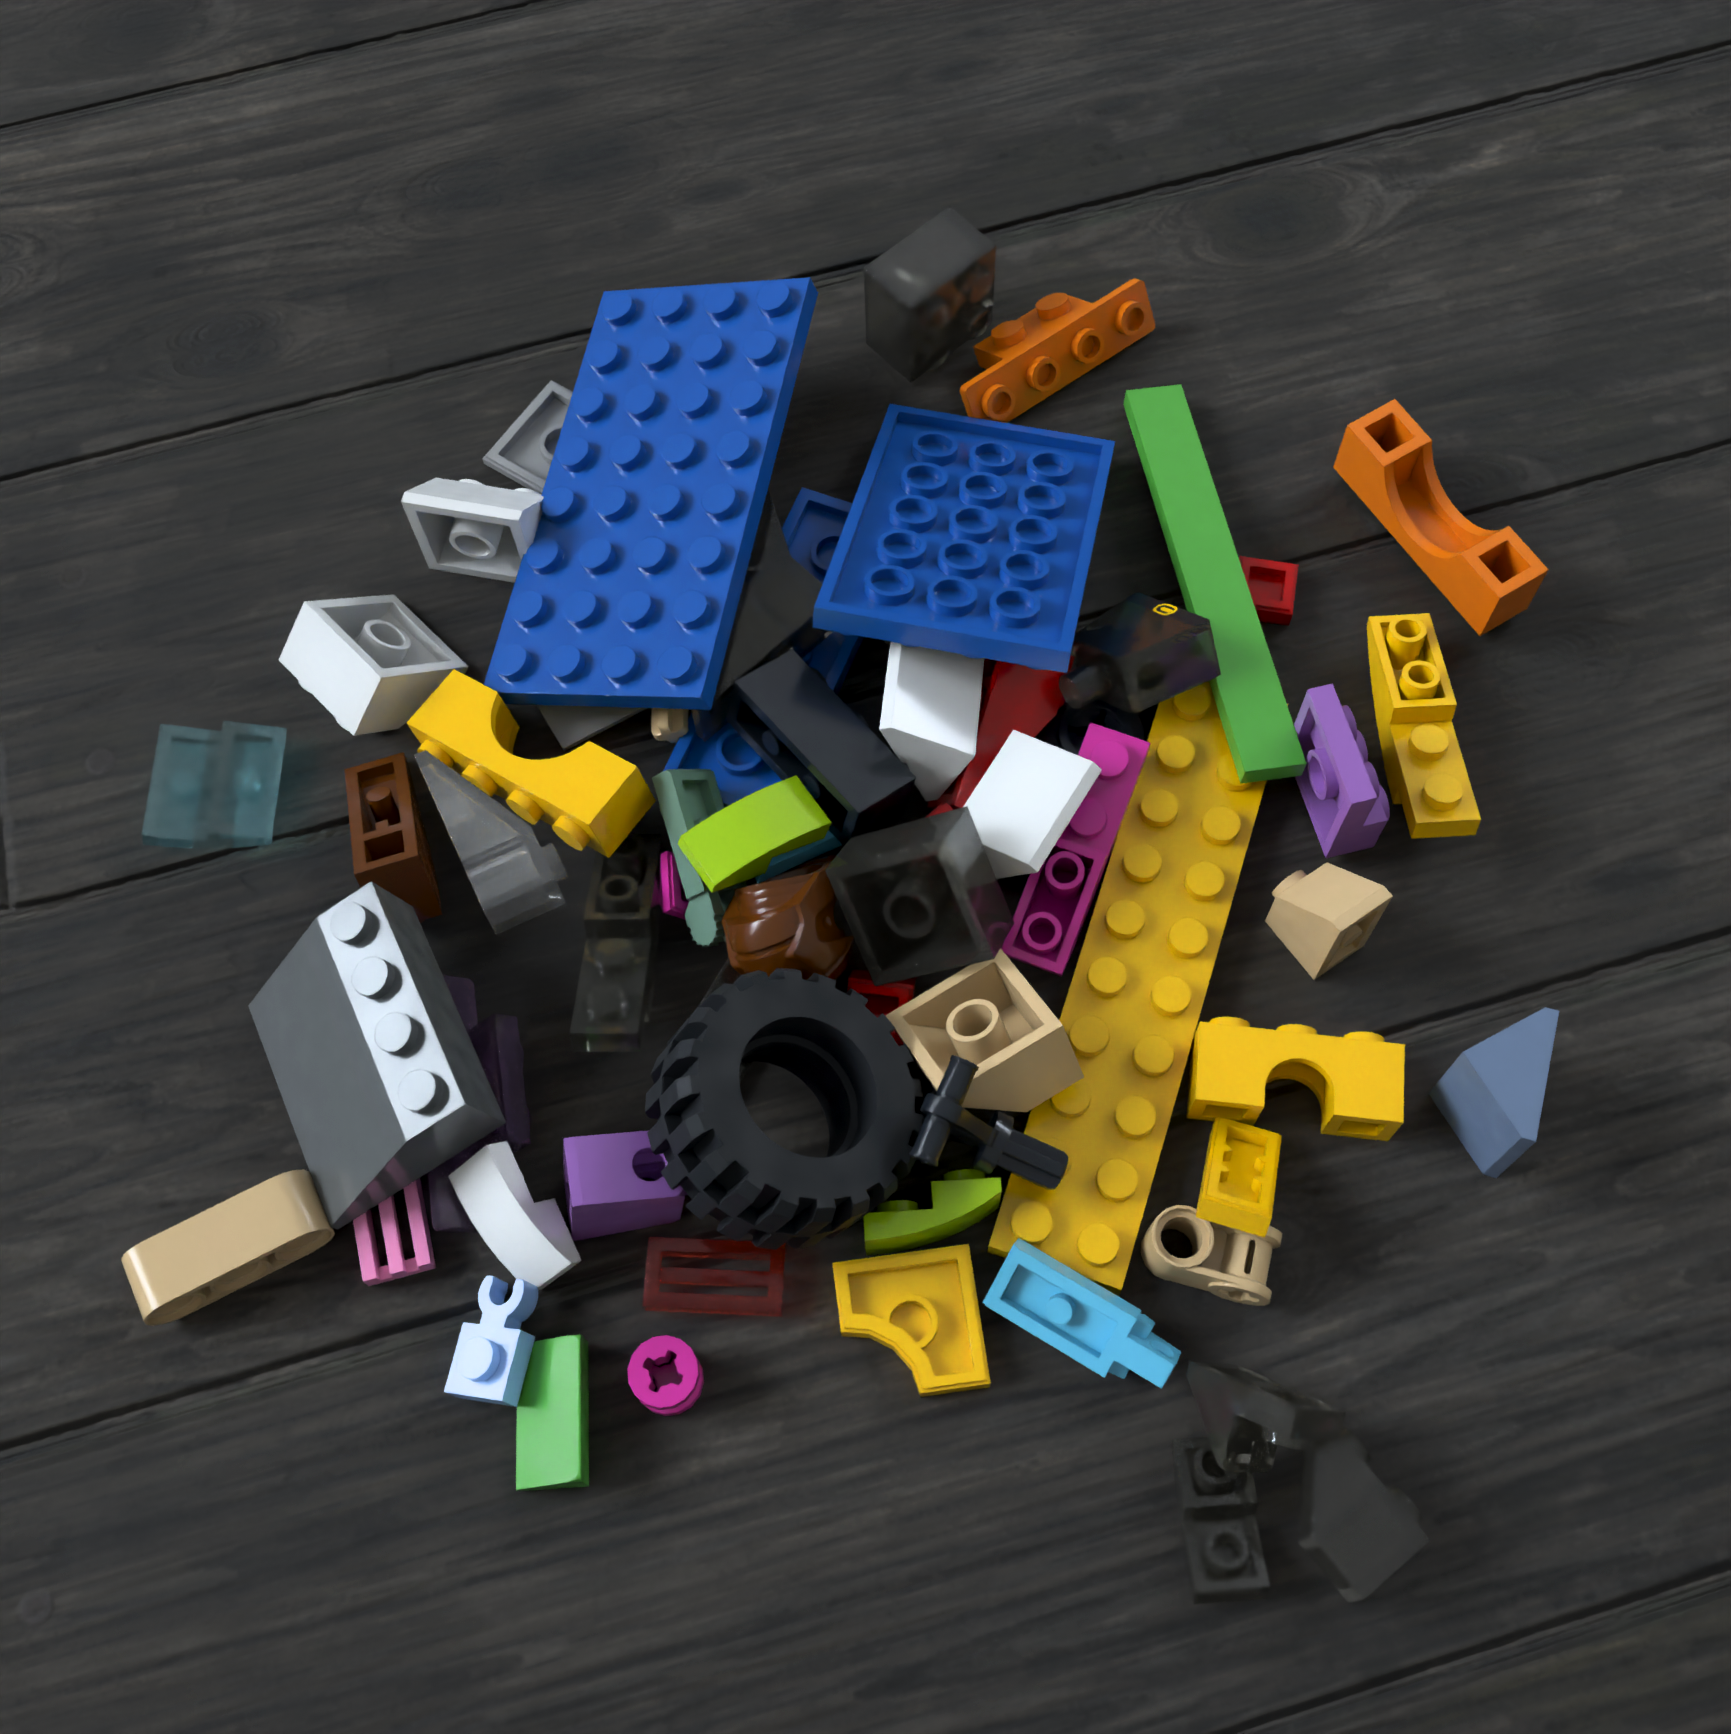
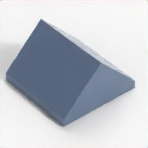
M1544 1007L1463 1051L1428 1093L1483 1175L1497 1178L1537 1140L1559 1016L1558 1010Z

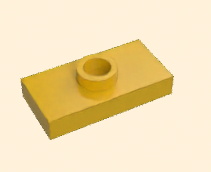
M1216 1116L1209 1137L1195 1217L1265 1238L1272 1220L1282 1135Z

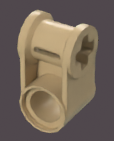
M1175 1205L1162 1211L1145 1232L1141 1241V1256L1145 1266L1153 1275L1163 1280L1209 1291L1218 1297L1237 1303L1255 1306L1270 1304L1272 1291L1266 1287L1272 1249L1278 1248L1281 1245L1282 1233L1278 1229L1269 1225L1264 1238L1195 1217L1197 1209L1191 1206ZM1176 1229L1183 1232L1191 1242L1192 1256L1189 1258H1177L1169 1254L1162 1244L1161 1231Z

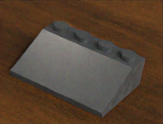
M372 881L317 916L248 1005L331 1228L340 1229L506 1123L413 906Z

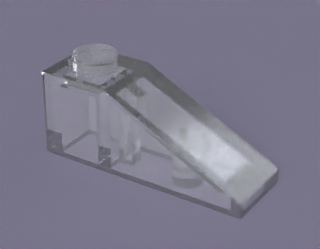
M424 750L414 755L482 910L496 935L566 904L557 882L567 878L568 875L553 843L540 847L529 824L428 751Z

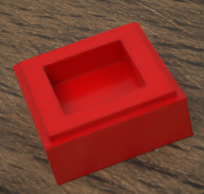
M1239 556L1259 621L1289 626L1293 615L1299 565Z

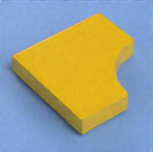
M969 1244L832 1263L842 1336L870 1338L894 1350L912 1371L920 1397L990 1387L991 1382Z

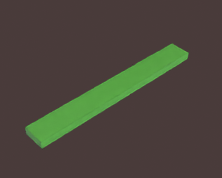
M1182 385L1126 390L1123 405L1186 609L1191 613L1209 619L1200 625L1192 626L1240 784L1302 776L1307 763Z

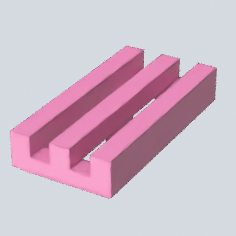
M420 1178L403 1188L415 1252L414 1258L404 1259L393 1195L378 1204L388 1265L380 1266L371 1209L353 1220L362 1280L368 1286L436 1268Z

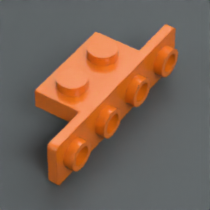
M1133 278L1094 303L1081 300L1066 293H1053L1041 298L1036 303V308L1017 320L1006 321L996 326L991 331V336L973 346L979 366L987 370L960 387V394L968 417L1008 423L1155 329V321L1144 281Z

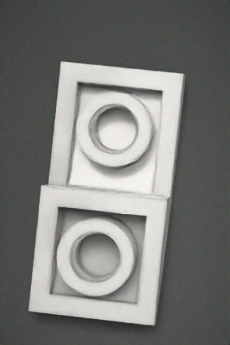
M507 1141L484 1146L448 1176L471 1222L499 1261L516 1279H522L537 1286L539 1291L582 1261L555 1198L533 1202L524 1177Z

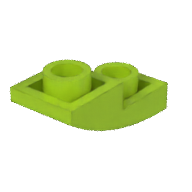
M796 775L758 790L716 812L681 835L677 844L710 892L714 893L765 874L772 857L824 839L832 822Z
M975 1169L955 1170L944 1174V1181H931V1209L918 1210V1203L908 1200L881 1203L877 1206V1212H869L863 1217L866 1256L894 1253L921 1247L957 1234L976 1224L999 1208L1002 1193L1001 1177L985 1178L984 1172Z

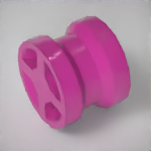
M668 1335L652 1337L641 1343L632 1354L627 1368L628 1383L634 1395L651 1412L663 1416L678 1415L691 1408L700 1397L704 1385L703 1368L691 1347L681 1339ZM673 1358L672 1362L669 1365H664L660 1368L657 1367L663 1363H669L670 1359Z

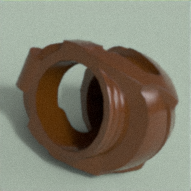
M829 855L811 859L798 865V868L780 873L761 883L754 882L746 887L734 890L735 894L722 918V925L730 963L739 974L744 975L759 970L767 972L769 977L776 968L800 970L802 979L808 980L813 973L834 980L841 975L851 957L855 935L845 936L844 929H838L834 920V905L837 901V893L841 892L847 883L842 861L837 856Z

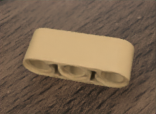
M304 1169L292 1170L274 1176L130 1248L123 1255L121 1261L144 1323L151 1326L162 1325L185 1317L316 1251L327 1244L335 1233L329 1225L310 1172Z

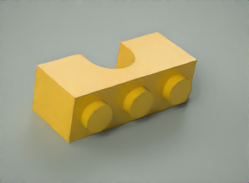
M1217 1017L1211 1019L1210 1022L1200 1021L1191 1045L1187 1118L1214 1121L1217 1116L1254 1126L1264 1108L1265 1085L1278 1079H1292L1303 1083L1316 1095L1321 1107V1134L1389 1141L1404 1123L1405 1044L1384 1042L1383 1036L1372 1032H1351L1343 1037L1318 1035L1316 1029L1301 1024L1282 1025L1273 1030L1250 1027L1248 1021L1236 1017Z

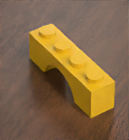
M455 669L452 670L406 722L421 743V746L417 749L418 754L431 767L443 774H447L450 769L461 774L462 779L469 787L487 799H491L494 794L502 797L518 816L535 825L541 819L551 825L553 831L565 843L579 851L588 846L610 858L656 801L636 765L591 741L567 754L550 759L531 760L513 755L514 742L519 726L499 693Z

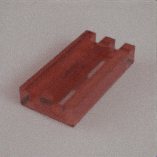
M649 1237L642 1306L647 1311L783 1316L786 1243L777 1250L756 1247L752 1241ZM662 1256L770 1261V1270L767 1272L661 1267ZM662 1283L768 1288V1297L659 1292V1286Z

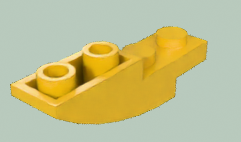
M1430 613L1370 616L1367 622L1371 686L1379 740L1393 804H1402L1411 839L1476 835L1481 817L1453 727L1452 719L1457 703Z

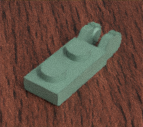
M667 769L653 776L652 780L677 864V871L686 899H690L684 916L687 926L691 928L690 934L693 936V941H696L697 945H702V947L717 946L719 942H723V939L726 942L722 918L735 894L734 890L746 887L747 884L746 881L711 893L677 844L681 835L724 808L714 771H711V769Z

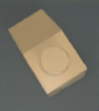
M1326 862L1308 875L1303 870H1298L1285 878L1272 892L1275 899L1265 922L1313 980H1315L1365 945L1393 896L1385 886Z

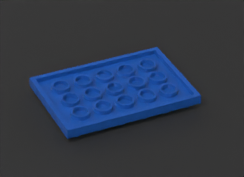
M889 404L815 602L813 628L834 631L846 636H862L896 642L907 647H924L957 653L969 658H985L1024 665L1035 670H1052L1067 673L1112 463L1115 441Z

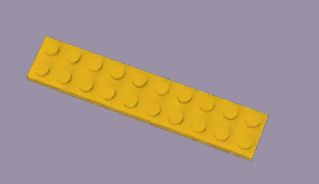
M1171 671L1168 673L1147 742H1150V749L1119 829L1059 1019L1068 1036L1084 1078L1031 1109L1024 1134L1064 1151L1068 1156L1067 1169L1054 1190H1047L1011 1173L987 1251L988 1253L1006 1258L1013 1244L1020 1238L1116 1295H1120L1267 781L1240 784L1210 683Z

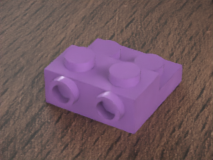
M1333 683L1307 689L1294 723L1307 764L1302 776H1295L1324 856L1325 858L1372 848L1375 846L1389 820L1390 808L1387 795L1382 786L1379 785L1376 771L1368 761V751L1364 737L1357 730L1355 718L1349 706H1341Z

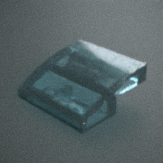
M223 721L222 731L160 724L142 829L143 845L179 848H239L272 844L287 728Z

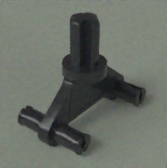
M952 1055L938 1090L936 1091L931 1082L927 1080L922 1091L924 1102L915 1109V1113L923 1115L924 1122L913 1149L909 1153L911 1157L916 1159L911 1170L918 1172L921 1162L937 1167L947 1139H951L977 1149L972 1165L977 1170L990 1174L995 1167H998L1047 1190H1054L1067 1169V1154L1062 1150L1013 1129L1014 1118L997 1110L987 1125L963 1108L961 1104L964 1102L979 1067L966 1059Z

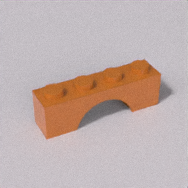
M1396 399L1348 424L1333 468L1475 632L1482 636L1526 610L1549 569L1510 526L1495 531L1486 530L1470 522L1456 509L1438 479L1433 461L1432 439Z

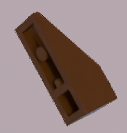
M398 753L344 769L354 875L359 887L361 888L372 881L413 906L420 923L426 919L443 915L437 876L405 753Z

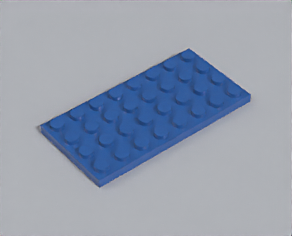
M810 277L603 292L541 495L544 496L541 503L542 515L535 538L526 554H523L484 682L485 686L499 693L505 704L711 710L818 296V291Z

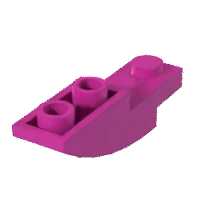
M1090 722L1078 756L1093 761L1102 771L1040 870L1029 875L1001 948L1007 957L1062 977L1112 854L1119 829L1149 752L1150 742Z

